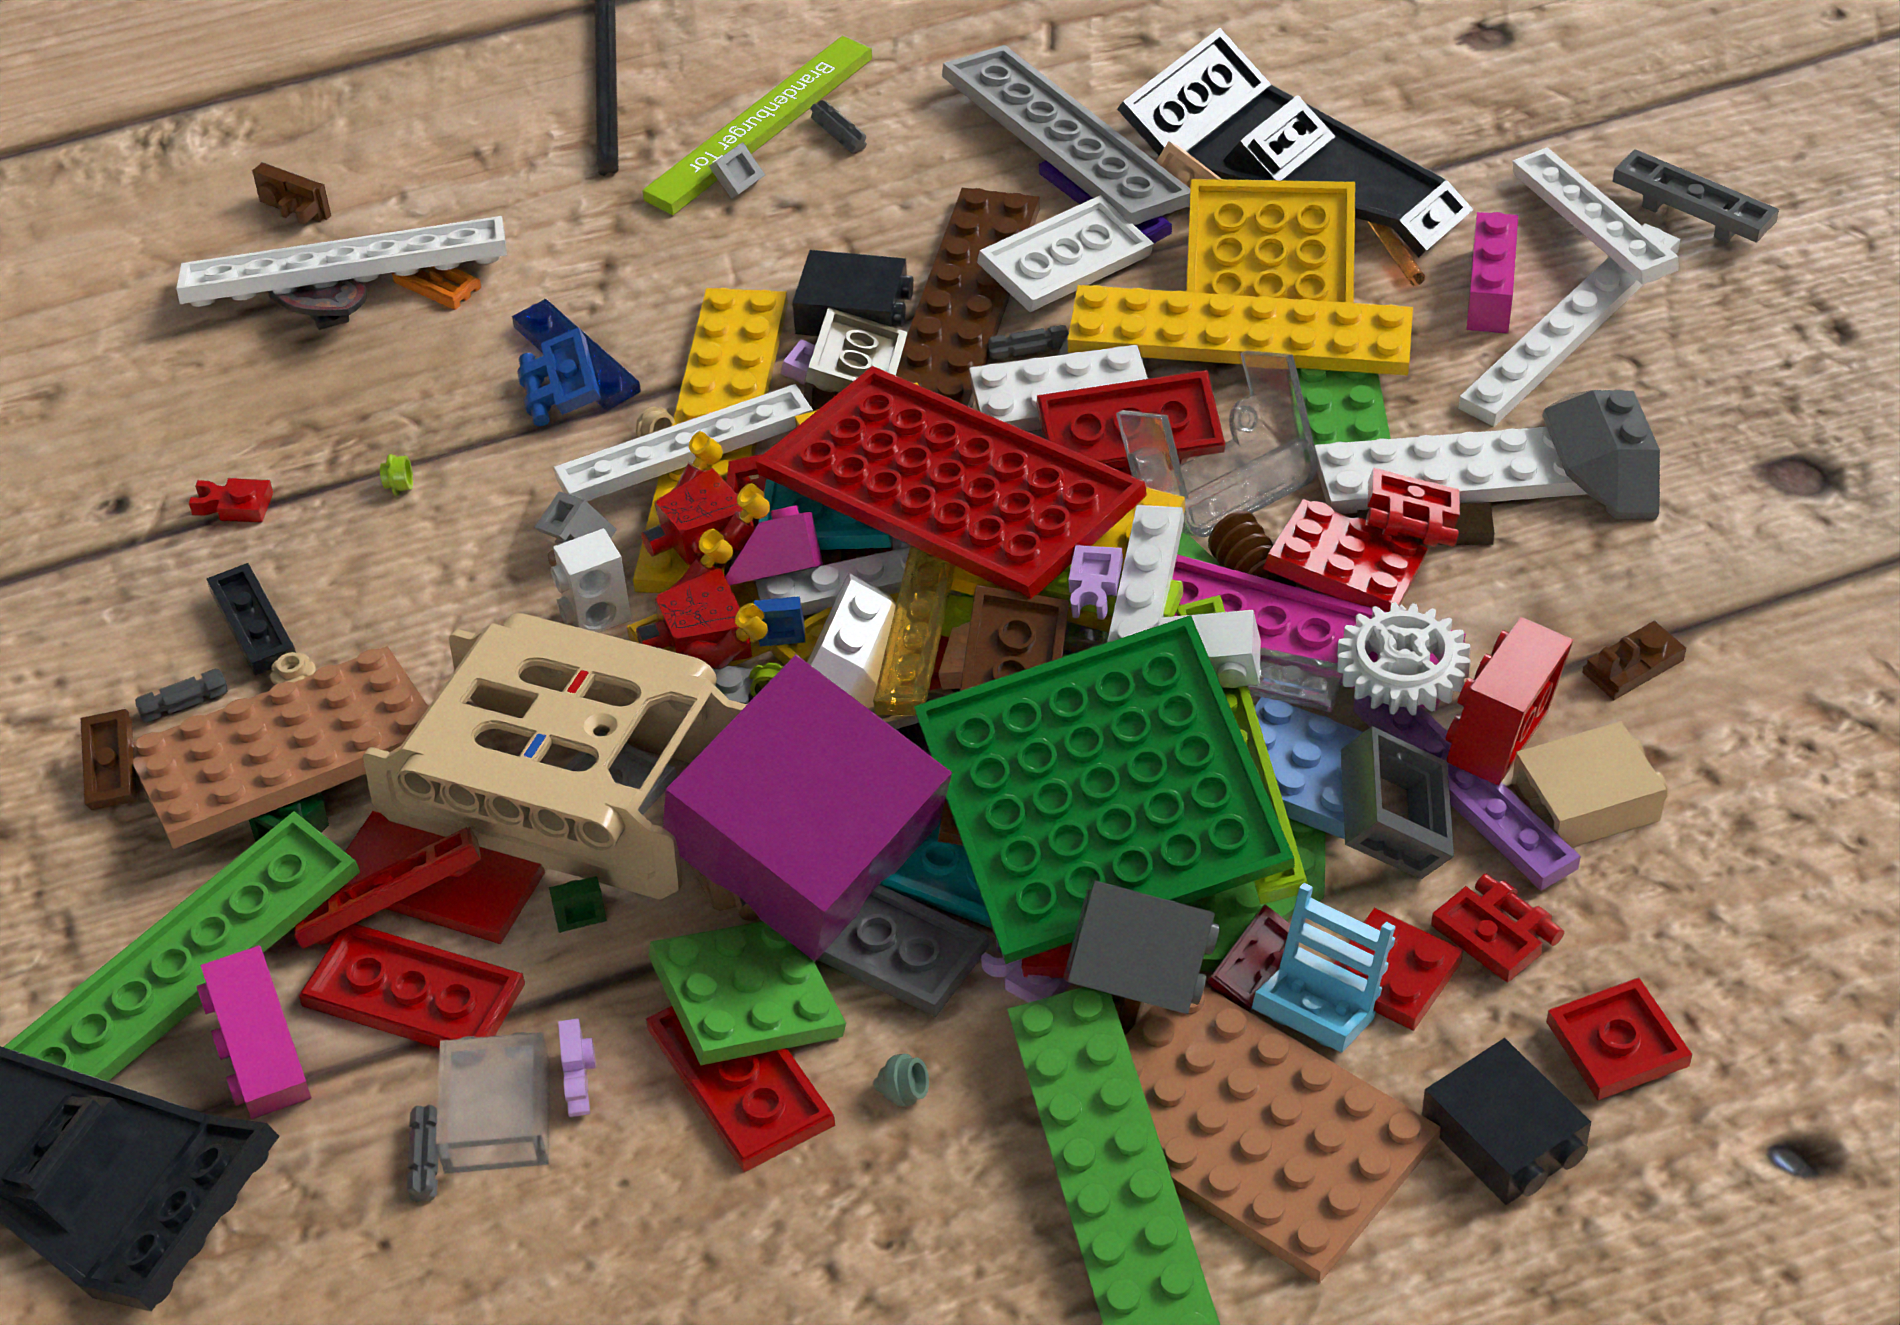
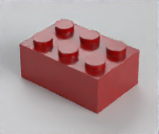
M1523 617L1519 618L1510 632L1502 630L1493 647L1492 654L1486 653L1476 671L1475 678L1469 677L1460 692L1457 704L1464 708L1461 716L1457 714L1454 717L1445 737V741L1452 743L1446 759L1447 763L1499 786L1515 763L1516 752L1525 748L1547 715L1574 639Z

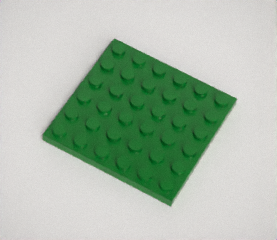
M1191 615L914 706L930 756L952 772L946 801L1005 964L1073 942L1089 879L1177 903L1187 904L1295 867L1293 853Z

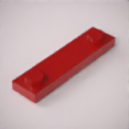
M465 827L337 891L294 927L295 938L302 949L315 943L319 945L326 944L334 940L340 930L448 876L456 878L464 875L474 867L476 862L481 860L477 837L471 827Z

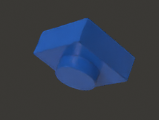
M800 596L754 600V604L764 612L762 621L767 624L768 629L766 636L759 640L760 647L806 642Z

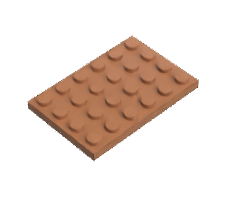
M388 646L381 649H369L359 654L355 659L339 665L321 667L314 674L304 677V679L296 682L279 683L268 692L249 699L241 698L234 700L225 708L210 714L189 717L181 725L162 732L144 734L136 742H133V766L172 849H175L366 774L363 755L369 747L391 752L401 746L429 706Z
M1204 986L1199 1004L1191 1003L1188 1014L1153 1005L1125 1035L1176 1192L1319 1284L1440 1138L1441 1127L1206 986Z

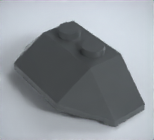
M1590 390L1571 393L1544 409L1542 417L1564 471L1572 481L1590 497L1606 505V511L1615 519H1657L1660 507V449L1634 391Z

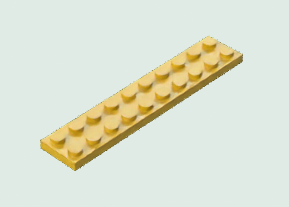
M706 288L674 414L675 423L672 426L769 392L788 307L787 291ZM757 442L724 453L717 463L707 465L705 470L714 468L723 480L727 482L728 462L754 456ZM686 467L658 477L645 531L660 525L655 503L658 498L671 492L677 485ZM642 541L633 577L635 592L662 593L674 585L684 575L690 565H687L673 548L652 557ZM731 559L726 563L720 564L715 562L713 565L715 569L721 568L725 578L729 572Z

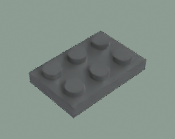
M879 884L867 897L860 913L817 960L936 1017L981 959V956L988 950L989 938L987 934Z

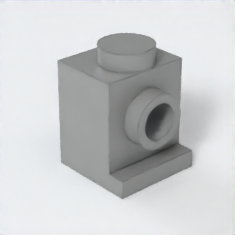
M560 491L535 525L539 532L557 538L555 541L557 545L603 528L611 539L617 531L610 522L584 499Z

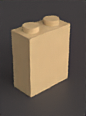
M1622 721L1516 752L1512 777L1513 787L1523 803L1571 848L1661 821L1664 801L1668 797L1666 781L1659 771H1654L1645 757L1641 742L1636 737L1632 738Z

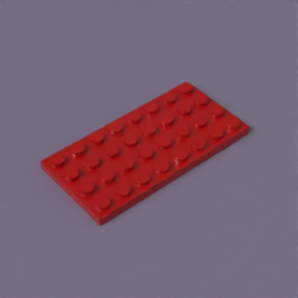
M874 366L870 367L755 461L758 475L1006 590L1021 592L1030 600L1072 564L1075 545L1092 546L1147 496L1145 481Z

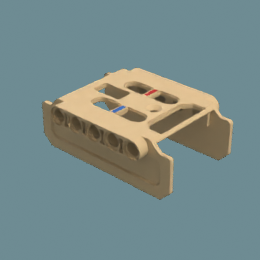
M524 613L511 614L503 626L491 623L476 634L455 629L449 636L454 672L403 744L391 752L369 747L363 755L372 805L389 821L445 837L465 827H471L480 847L540 863L542 867L584 879L597 876L599 883L661 900L679 891L683 880L680 854L675 837L661 826L652 824L638 810L671 758L691 763L747 704L729 700L715 686L717 677L710 665L698 658ZM469 698H470V699H471L477 706H479V707L491 709V710H494V711L506 713V714L513 715V716H517V717H521V718H516V717L504 715V714H501V713L489 711V710H486V709L474 707V706H471V705H467L466 703H467V701H468ZM488 729H500L531 738L519 756L482 747L475 742L476 737ZM600 730L608 733L605 736H597ZM625 743L640 750L661 755L640 789L615 783L608 771ZM552 744L589 753L597 759L590 769L579 772L548 765L540 761Z

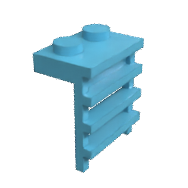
M1303 883L1299 887L1280 968L1255 992L1252 1009L1270 1017L1279 1024L1287 1025L1315 1039L1323 1046L1331 1047L1342 1053L1374 1020L1376 1011L1373 1008L1376 999L1382 991L1380 986L1382 975L1387 971L1389 965L1386 960L1389 950L1394 946L1395 938L1393 934L1395 926L1386 922L1381 927V931L1312 899L1313 887ZM1305 918L1374 950L1375 954H1369L1305 923ZM1299 943L1368 975V980L1298 947Z

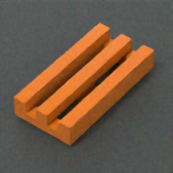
M435 266L426 267L423 269L430 271L429 274L419 270L417 273L408 276H397L395 272L392 273L394 283L454 310L461 306V300L467 301L471 297V291L477 292L481 288L479 278L457 268L438 270ZM443 278H446V279H448V280H450V281H452V282H455V283L459 284L460 286L457 287V286H455V285H453V284H450V283L444 281Z

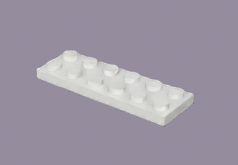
M1547 427L1511 428L1499 431L1464 432L1435 436L1423 435L1409 438L1314 445L1313 459L1326 503L1335 512L1340 514L1357 513V510L1370 509V507H1367L1368 480L1373 468L1459 489L1460 503H1485L1587 494L1566 475Z

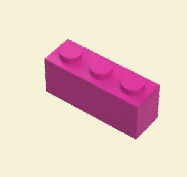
M1477 212L1466 330L1495 333L1509 332L1514 288L1518 215L1501 212Z
M258 945L200 965L206 982L196 987L205 1014L216 1012L221 1027L211 1031L220 1060L231 1057L235 1069V1074L226 1077L235 1106L246 1103L250 1117L254 1119L311 1099L261 946Z

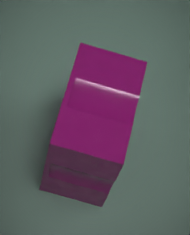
M796 654L666 788L662 828L675 837L680 857L712 882L730 890L743 899L763 922L815 962L860 913L864 902L871 892L882 881L896 873L939 825L952 772Z

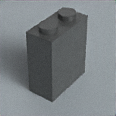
M1089 879L1063 979L1069 983L1188 1014L1191 1003L1198 1005L1204 991L1206 975L1200 974L1199 971L1204 953L1211 955L1217 942L1219 925L1212 923L1215 913Z

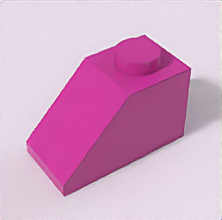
M797 505L772 510V520L759 522L727 573L726 580L728 584L733 585L823 565L812 512L799 514Z

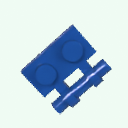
M579 327L541 343L544 356L535 359L533 354L524 353L518 359L520 365L517 371L518 379L527 394L524 397L526 412L532 416L533 423L536 426H545L549 423L548 412L552 405H556L561 414L564 415L601 399L586 338ZM549 376L550 384L542 387L544 378Z

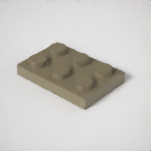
M828 307L804 382L814 384L823 391L841 392L872 366L896 376L908 332Z

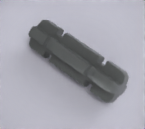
M821 100L818 104L811 106V118L851 153H857L860 149L864 150L866 148V135L827 101Z
M1065 325L1049 327L1048 331H1044V328L1011 333L1007 338L1005 335L993 336L988 339L990 359L997 360L1007 358L1009 354L1015 357L1044 352L1049 347H1051V350L1061 349L1064 341H1067L1065 339L1069 333Z
M215 668L201 673V679L196 680L195 676L160 688V694L155 696L153 692L138 696L135 699V704L140 718L143 722L148 723L162 718V712L167 711L170 715L204 702L203 697L209 695L210 699L226 694L228 692L227 684L222 672Z
M433 1105L425 1107L415 1106L410 1112L409 1127H412V1130L409 1132L408 1168L410 1172L407 1174V1191L412 1201H431L437 1195L438 1180L435 1179V1176L438 1174L439 1138L437 1134L440 1130V1117L438 1109Z

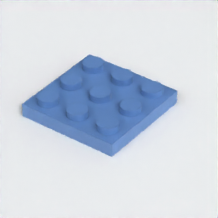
M1262 695L1255 706V711L1288 818L1345 839L1341 749L1363 732L1335 722L1329 717L1320 716L1292 706L1283 700Z

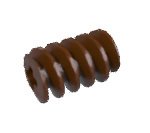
M1247 510L1230 513L1212 529L1208 538V548L1220 566L1296 587L1295 581L1263 569L1273 543L1270 537L1265 535L1263 527L1257 523L1254 514Z

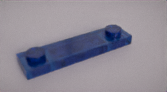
M547 299L512 316L514 328L542 353L541 343L578 328ZM582 331L586 338L601 399L596 402L607 411L641 392L639 380Z

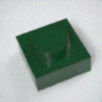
M597 876L572 880L565 884L549 887L559 933L607 921Z

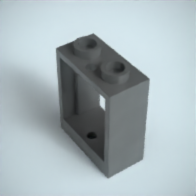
M1373 726L1341 749L1345 845L1419 879H1423L1454 857L1447 761ZM1381 778L1407 790L1409 820L1382 808Z

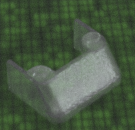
M1248 350L1240 353L1250 395L1238 400L1230 411L1229 427L1232 440L1225 443L1224 453L1198 456L1180 465L1168 415L1125 410L1116 413L1132 476L1145 481L1147 488L1185 497L1184 523L1182 528L1184 534L1208 537L1215 525L1228 514L1239 510H1247L1254 513L1308 485L1314 479L1318 468L1317 454L1293 354Z

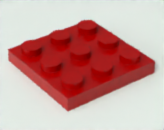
M1302 499L1268 553L1263 569L1334 598L1370 608L1377 606L1382 611L1390 612L1392 603H1397L1399 607L1402 604L1423 564L1428 548L1418 545L1414 539L1405 535L1398 534L1394 537L1382 534V530L1366 525V519L1347 517L1335 512L1329 505L1323 502H1310Z

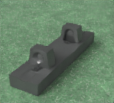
M1636 149L1614 169L1612 182L1642 194L1643 208L1656 213L1663 204L1683 211L1715 225L1714 238L1725 243H1729L1735 234L1757 243L1777 222L1778 208Z

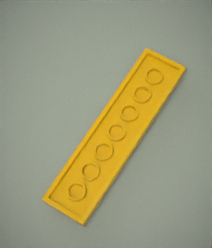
M1077 285L1068 335V352H1087L1119 346L1137 345L1142 358L1408 376L1413 307L1392 304L1377 305L1316 301L1311 299L1271 298L1267 296H1240L1224 293L1210 294L1143 288L1103 287L1100 285Z

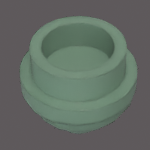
M909 1054L893 1055L887 1060L885 1066L880 1069L878 1077L873 1081V1085L886 1099L894 1102L896 1105L911 1106L918 1099H923L927 1095L929 1089L928 1070L923 1060L918 1057L912 1058Z

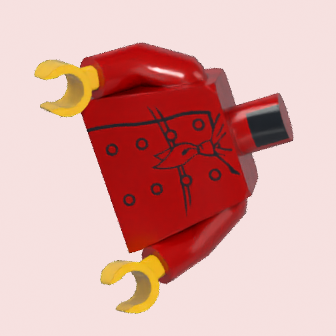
M702 431L695 433L689 442V450L696 456V459L693 463L688 462L677 485L671 492L658 498L655 503L660 525L641 533L645 548L652 557L673 548L687 565H691L696 557L702 558L705 553L699 548V540L703 533L709 529H715L722 534L724 540L732 546L733 553L740 551L744 548L755 530L752 519L764 518L770 511L769 501L764 498V492L752 483L747 484L737 495L714 468L705 470L707 465H713L722 458L723 451L718 442Z
M709 529L703 533L699 540V548L705 553L702 558L696 557L684 575L674 585L657 595L655 604L658 622L636 628V634L640 644L660 649L668 647L671 652L698 658L710 665L712 669H723L731 661L751 658L750 637L754 640H760L766 636L768 629L767 624L762 621L764 612L753 603H748L740 608L721 568H714L715 562L722 564L729 561L733 555L732 546L724 540L722 534L715 529Z

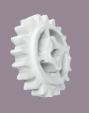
M1392 603L1390 612L1384 613L1379 607L1374 606L1372 609V619L1358 614L1356 615L1355 626L1346 625L1344 627V638L1338 641L1337 672L1343 673L1344 687L1355 686V699H1362L1368 695L1372 697V709H1376L1382 703L1389 705L1390 714H1395L1400 706L1407 707L1411 715H1416L1417 706L1423 704L1432 712L1436 708V698L1449 704L1452 702L1453 691L1461 692L1465 678L1469 677L1471 662L1469 659L1470 644L1463 643V630L1451 631L1452 619L1450 617L1439 622L1435 620L1436 609L1432 608L1425 614L1418 612L1417 604L1412 603L1408 611L1400 610L1397 603ZM1371 651L1378 654L1377 662H1372L1368 657ZM1433 653L1439 660L1437 665L1430 661V654Z

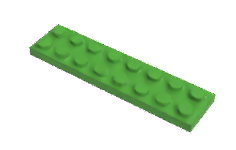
M295 811L292 812L13 1038L4 1048L105 1081L111 1080L202 1004L196 986L206 981L200 965L258 945L261 946L262 952H265L360 873L356 860Z
M1081 987L1008 1008L1009 1019L1102 1324L1220 1325L1112 995L1096 989Z

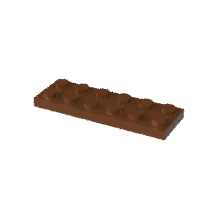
M976 585L960 691L1062 658L1069 600L1035 595L1030 600L1021 592ZM945 799L938 842L962 845Z

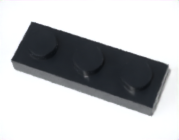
M249 563L206 578L209 590L255 676L271 670L272 664L282 655L291 652L296 653L292 641Z

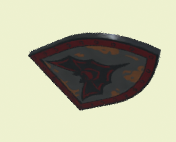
M354 278L339 280L336 285L327 288H315L312 284L298 286L297 290L287 294H274L273 290L268 291L269 297L284 308L296 313L310 315L315 320L319 330L349 322V315L357 311L367 299L365 285L362 282H356Z

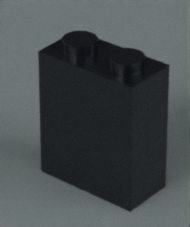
M809 250L792 302L795 334L819 336L828 307L893 328L903 327L906 315L905 300H911L914 286L913 276L907 275L906 258Z
M1503 1038L1436 1081L1424 1091L1422 1116L1441 1127L1440 1139L1505 1205H1508L1522 1194L1526 1197L1533 1195L1545 1184L1549 1176L1561 1168L1568 1170L1575 1167L1587 1154L1591 1121L1506 1038Z

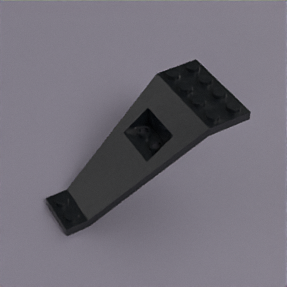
M1218 28L1139 88L1117 108L1158 156H1160L1168 141L1172 142L1223 180L1355 182V218L1391 227L1418 258L1473 211V208L1443 177L1308 105L1298 95L1294 97L1273 86L1221 28Z
M0 1046V1223L92 1298L152 1312L155 1306L170 1294L174 1280L188 1261L202 1250L207 1235L220 1217L230 1211L235 1205L238 1197L237 1194L250 1176L265 1164L269 1156V1150L280 1136L264 1122L205 1114Z

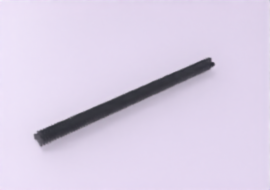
M595 0L596 158L599 167L598 173L602 176H605L608 172L615 174L619 170L615 0Z

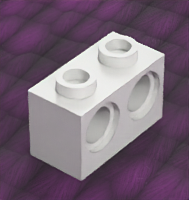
M604 528L553 546L556 566L551 567V574L558 591L562 593V597L557 599V606L565 624L573 623L574 627L601 632L632 620L622 558Z

